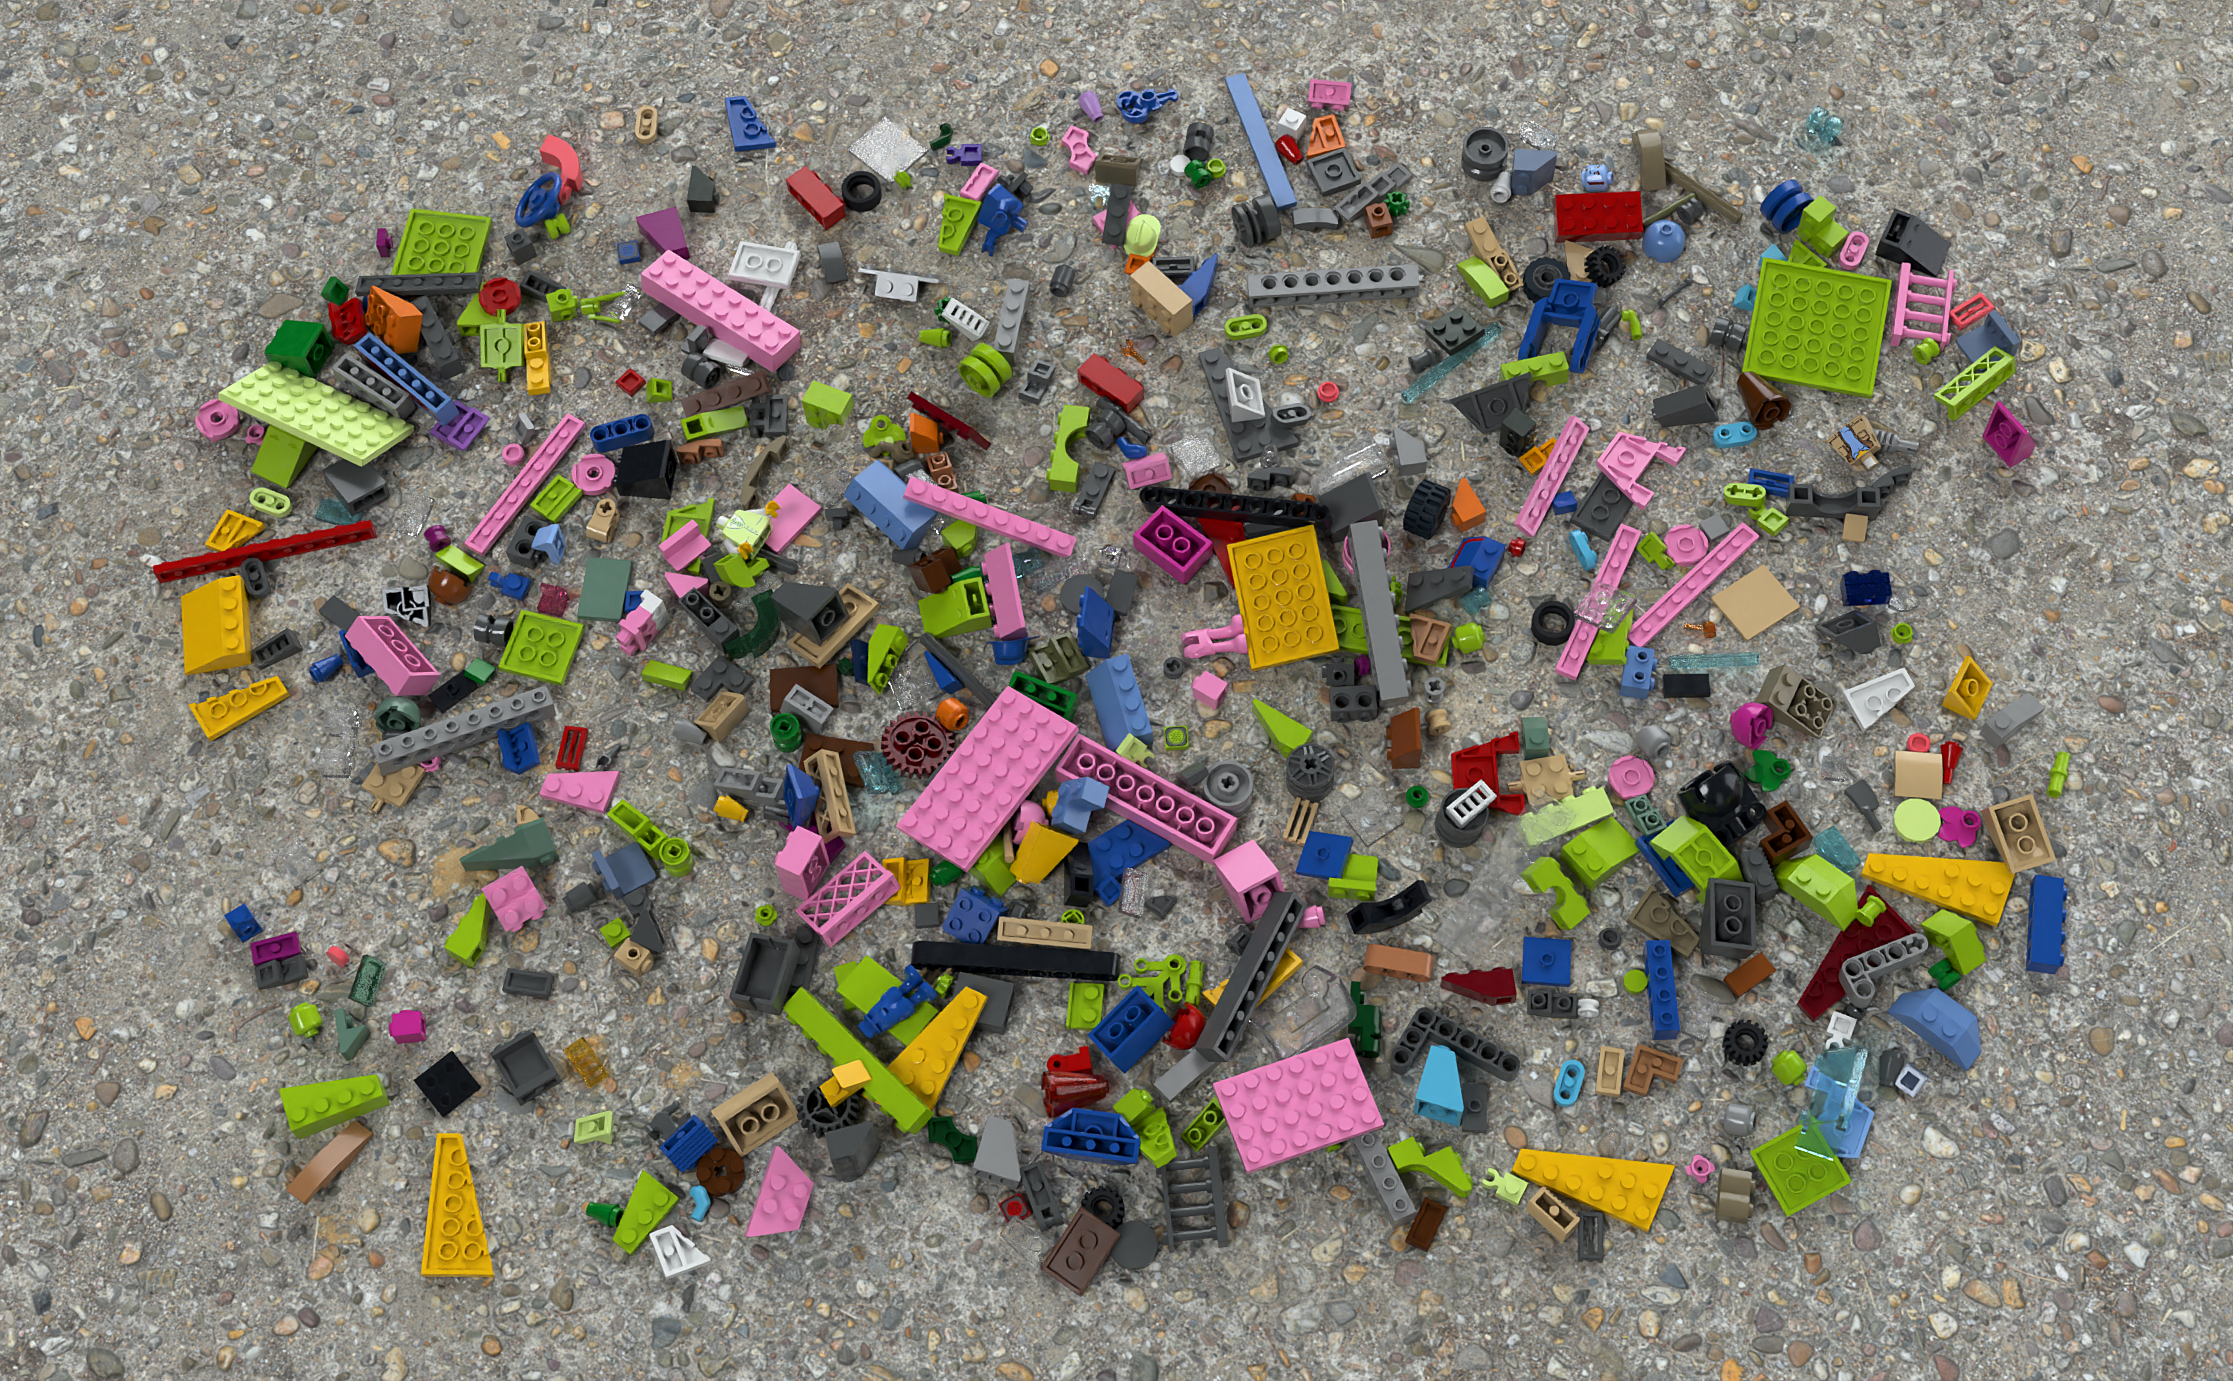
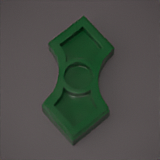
M952 1116L931 1117L928 1121L929 1143H936L947 1148L953 1156L954 1164L974 1163L978 1150L977 1137L961 1133L953 1124Z

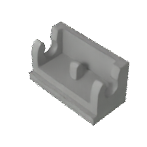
M795 684L783 700L780 712L792 714L797 718L800 725L818 735L824 723H827L834 708Z

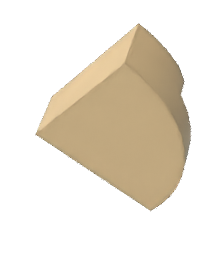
M515 805L518 827L539 819L537 813L527 808V806Z

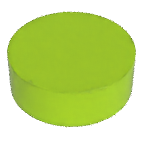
M1630 970L1624 976L1623 987L1630 994H1641L1646 989L1647 977L1640 970Z

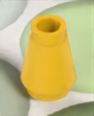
M720 795L713 811L718 813L720 817L744 823L750 810L728 795L726 797Z

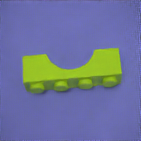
M1064 404L1063 412L1058 414L1057 425H1060L1059 431H1055L1054 444H1056L1055 450H1051L1050 462H1052V467L1047 469L1046 481L1050 482V490L1072 493L1077 491L1080 475L1079 463L1073 461L1067 455V450L1073 442L1086 437L1085 430L1089 427L1091 419L1090 407Z

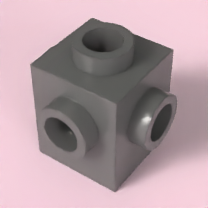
M1333 654L1331 657H1326V665H1322V678H1326L1327 686L1343 687L1345 685H1354L1353 657H1345L1342 654Z

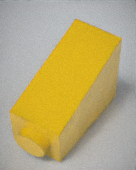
M1031 820L1030 827L1021 842L1009 871L1016 876L1017 881L1028 885L1029 882L1039 884L1077 845L1079 840L1066 831Z

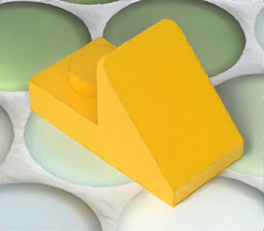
M856 1060L833 1068L831 1071L834 1076L819 1087L830 1106L835 1108L872 1081V1078L862 1061Z

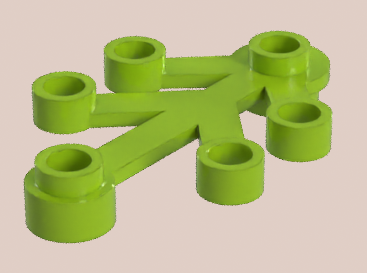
M1177 954L1167 956L1164 961L1147 962L1144 958H1138L1134 962V969L1138 974H1144L1147 971L1162 972L1157 977L1131 978L1128 974H1122L1118 978V986L1122 990L1135 988L1137 985L1140 988L1146 987L1143 991L1149 997L1154 994V1002L1166 1013L1163 1000V984L1170 978L1171 990L1168 993V999L1170 1003L1175 1005L1181 1003L1183 996L1180 990V976L1186 971V961ZM1173 962H1177L1179 966L1177 968H1172L1170 964ZM1143 963L1146 966L1143 969H1139L1137 965ZM1123 979H1127L1129 983L1127 985H1122L1121 981ZM1172 994H1179L1180 997L1178 999H1172Z

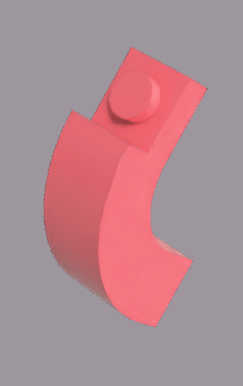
M548 134L539 151L544 163L556 166L562 170L560 175L562 186L558 195V202L560 206H563L566 199L570 198L572 190L580 191L583 181L582 169L572 146L566 141Z

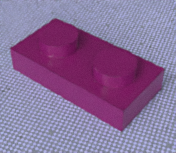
M296 931L250 943L255 967L272 960L283 961L299 954L302 955L299 935Z

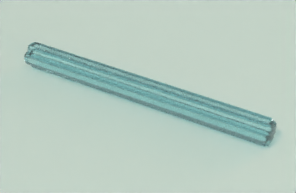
M1497 322L1491 323L1485 328L1484 336L1454 355H1449L1402 391V399L1407 403L1412 401L1501 333V326Z

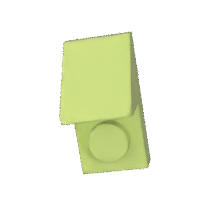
M605 1111L576 1119L574 1142L585 1144L598 1140L612 1144L613 1112Z

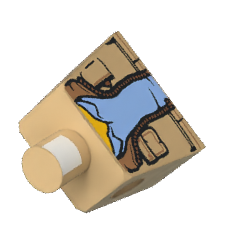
M1863 415L1857 416L1826 440L1853 466L1863 463L1867 470L1870 471L1879 465L1878 460L1873 454L1880 450L1881 446L1867 417Z

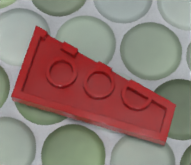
M1233 507L1232 511L1237 510L1239 507ZM1196 518L1203 529L1205 537L1213 542V552L1217 556L1232 589H1235L1227 545L1246 540L1242 522Z

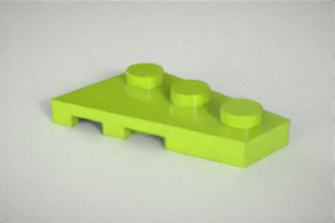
M1629 604L1610 606L1586 658L1590 665H1626L1625 650L1629 647L1627 635L1631 631L1633 609Z
M1163 1106L1131 1127L1141 1139L1139 1152L1157 1169L1168 1164L1173 1158L1178 1156Z
M642 1170L614 1234L613 1242L630 1256H633L648 1239L649 1233L654 1232L678 1204L680 1199Z

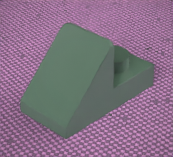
M344 1008L334 1010L340 1051L346 1061L353 1059L371 1032L366 1025L355 1027L352 1015H348Z

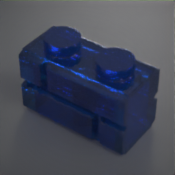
M1871 570L1868 573L1859 574L1857 571H1850L1843 574L1841 578L1840 590L1844 607L1889 604L1891 600L1892 590L1889 572Z

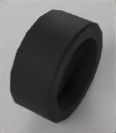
M856 171L851 173L844 179L841 185L843 201L853 211L867 212L872 210L880 203L882 198L880 182L871 172ZM862 184L870 185L874 189L870 196L862 199L853 198L849 193L853 187Z
M1559 601L1544 602L1533 613L1531 630L1539 642L1545 645L1557 646L1569 640L1574 629L1575 616L1572 610L1564 603ZM1550 613L1562 616L1566 621V628L1559 633L1547 632L1540 626L1541 617Z

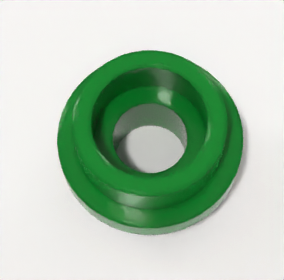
M1412 786L1407 790L1406 801L1411 807L1421 808L1427 804L1429 794L1424 787ZM1420 794L1421 798H1415L1413 795Z

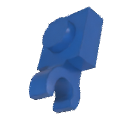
M491 571L488 578L491 581V586L501 588L502 595L523 601L531 583L529 578L509 573L507 578H505L501 574Z

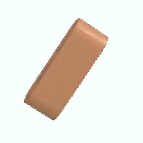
M1369 944L1366 948L1363 970L1372 974L1425 983L1431 981L1434 957L1423 952Z

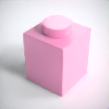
M1204 671L1201 676H1197L1191 686L1193 688V698L1214 710L1218 708L1228 694V683L1207 671Z

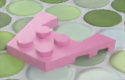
M1618 432L1597 460L1596 466L1640 510L1644 511L1652 500L1654 492L1637 484L1636 481L1655 456L1675 467L1685 454L1686 448L1681 446L1674 448L1667 446V443L1659 441L1657 444L1646 441L1644 437Z

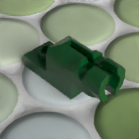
M1351 981L1348 1034H1355L1358 1056L1378 1058L1382 1027L1380 1009L1378 1006L1365 1005V990H1360L1361 982Z

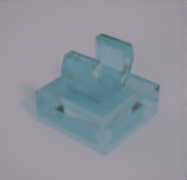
M1090 183L1088 192L1093 193L1090 202L1095 204L1096 198L1101 197V205L1106 206V196H1110L1111 187Z

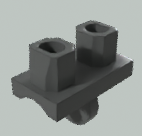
M1024 171L1013 183L1011 181L1014 177L1011 174L1007 177L1000 175L997 178V182L1020 202L1021 200L1014 193L1018 191L1026 198L1034 188L1026 180L1028 174Z

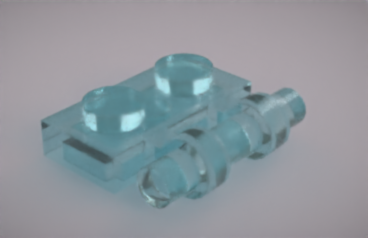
M857 751L852 757L868 794H887L889 791L893 796L899 794V782L897 777L892 774L891 764H886L887 759L882 756L883 753L876 755L875 751Z

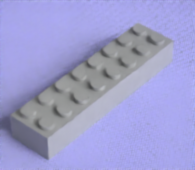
M1377 520L1350 524L1347 537L1372 678L1376 689L1377 706L1380 709L1405 705L1412 691L1410 680L1405 679V671H1408L1406 658L1401 656L1402 649H1404L1402 636L1397 634L1398 627H1400L1398 614L1393 612L1394 605H1396L1394 592L1389 590L1390 583H1392L1390 570L1385 568L1388 557L1386 548H1382V540H1384L1382 526L1378 527Z

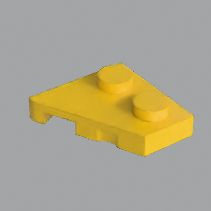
M227 509L205 545L208 549L216 552L225 551L228 548H238L263 531L265 525L260 521Z

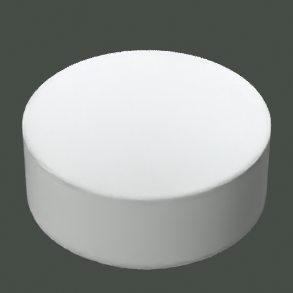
M1184 155L1173 157L1170 162L1171 172L1176 176H1185L1184 169L1191 162L1190 159Z

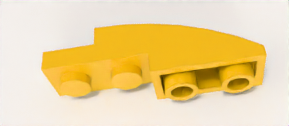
M545 321L524 324V354L527 365L528 394L533 396L550 393L552 380Z

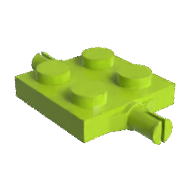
M497 309V322L491 325H480L481 368L497 369L498 382H507V369L524 367V324L507 323L506 309Z

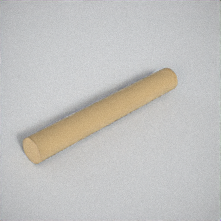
M1010 818L1002 828L1004 857L1007 863L1014 861Z

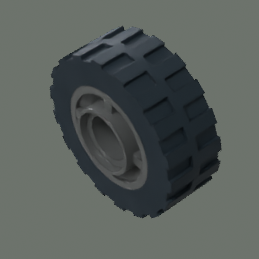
M1549 257L1538 258L1532 261L1526 267L1523 276L1524 294L1533 303L1544 297H1550L1556 278L1571 280L1567 266H1564L1561 261L1559 262L1555 258L1551 259Z

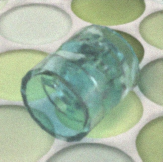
M1818 105L1807 118L1804 129L1814 135L1818 133L1820 139L1830 144L1842 129L1844 120L1835 114L1830 116L1828 110Z

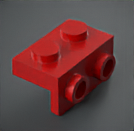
M354 297L341 306H337L332 302L328 304L332 335L337 341L348 346L367 334L360 299Z

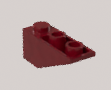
M1496 967L1492 971L1484 972L1477 969L1467 974L1451 972L1441 977L1440 987L1442 989L1491 1006L1511 1004L1516 1001L1517 992L1512 968Z

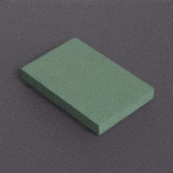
M588 557L577 611L578 619L620 622L622 620L626 591H628L633 567L632 561Z

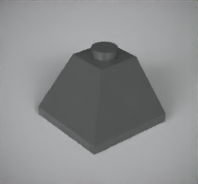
M1856 610L1815 625L1817 631L1860 654H1869L1874 649L1881 647L1876 622Z

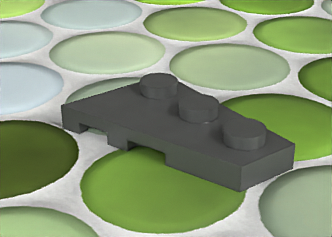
M1468 565L1409 573L1404 613L1407 616L1410 613L1415 614V611L1425 607L1427 609L1434 606V602L1444 598L1448 600L1471 590L1474 569Z

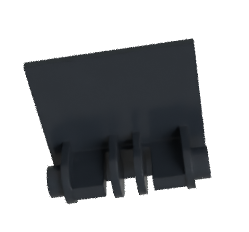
M450 1051L413 1080L442 1117L446 1116L481 1088L453 1051Z

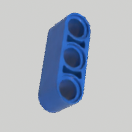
M638 414L595 426L590 431V438L596 451L606 453L649 441L654 437L655 430L648 415Z

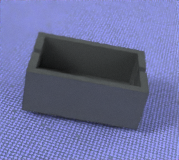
M750 932L729 996L737 1008L756 1011L758 1008L762 1013L781 1015L782 1007L784 1006L801 953L796 942L779 937H774L773 940L771 936Z

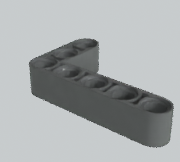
M1422 1007L1415 1012L1392 1050L1390 1058L1392 1071L1397 1074H1405L1410 1070L1429 1039L1438 1045L1450 1048L1457 1056L1506 1082L1515 1080L1520 1069V1060L1517 1056L1427 1007ZM1427 1018L1430 1020V1023L1423 1025L1418 1020ZM1443 1029L1449 1030L1451 1035L1443 1036L1440 1034V1031ZM1414 1037L1419 1042L1417 1044H1410L1407 1039ZM1468 1041L1472 1044V1047L1465 1048L1460 1043ZM1488 1052L1494 1058L1487 1060L1482 1057V1054ZM1397 1057H1404L1407 1062L1400 1064L1395 1059ZM1510 1064L1515 1070L1506 1071L1503 1065Z

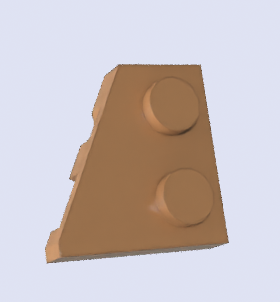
M1410 613L1414 659L1436 666L1452 626L1450 623Z

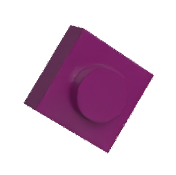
M377 228L376 247L381 258L390 257V249H393V238L388 235L386 228Z

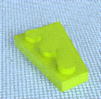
M945 194L938 248L940 252L959 256L978 219L983 204L980 201Z

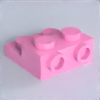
M523 866L481 888L506 932L509 930L515 932L524 926V921L530 918L536 920L544 915L543 910L547 909Z

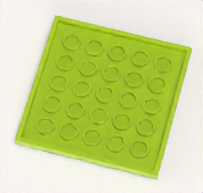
M1763 257L1741 374L1753 371L1765 380L1871 399L1892 280Z

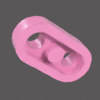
M1853 232L1848 236L1838 260L1839 265L1843 269L1854 270L1860 265L1869 244V238L1866 234Z

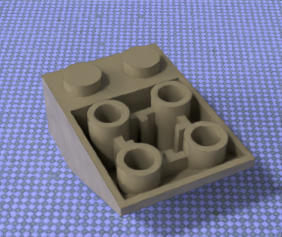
M1784 664L1769 670L1755 703L1764 704L1771 708L1774 721L1820 739L1837 701Z

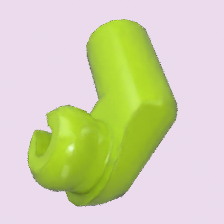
M1632 309L1628 311L1623 310L1621 318L1623 322L1629 321L1632 339H1641V323L1635 311Z

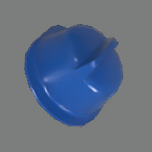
M1040 636L1014 641L986 642V644L992 645L996 664L1014 665L1021 662L1026 656L1028 641Z

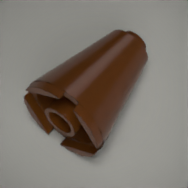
M1753 371L1744 372L1739 376L1737 387L1751 424L1756 429H1771L1774 427L1773 423L1778 420L1781 423L1788 416L1791 410V403L1786 395Z

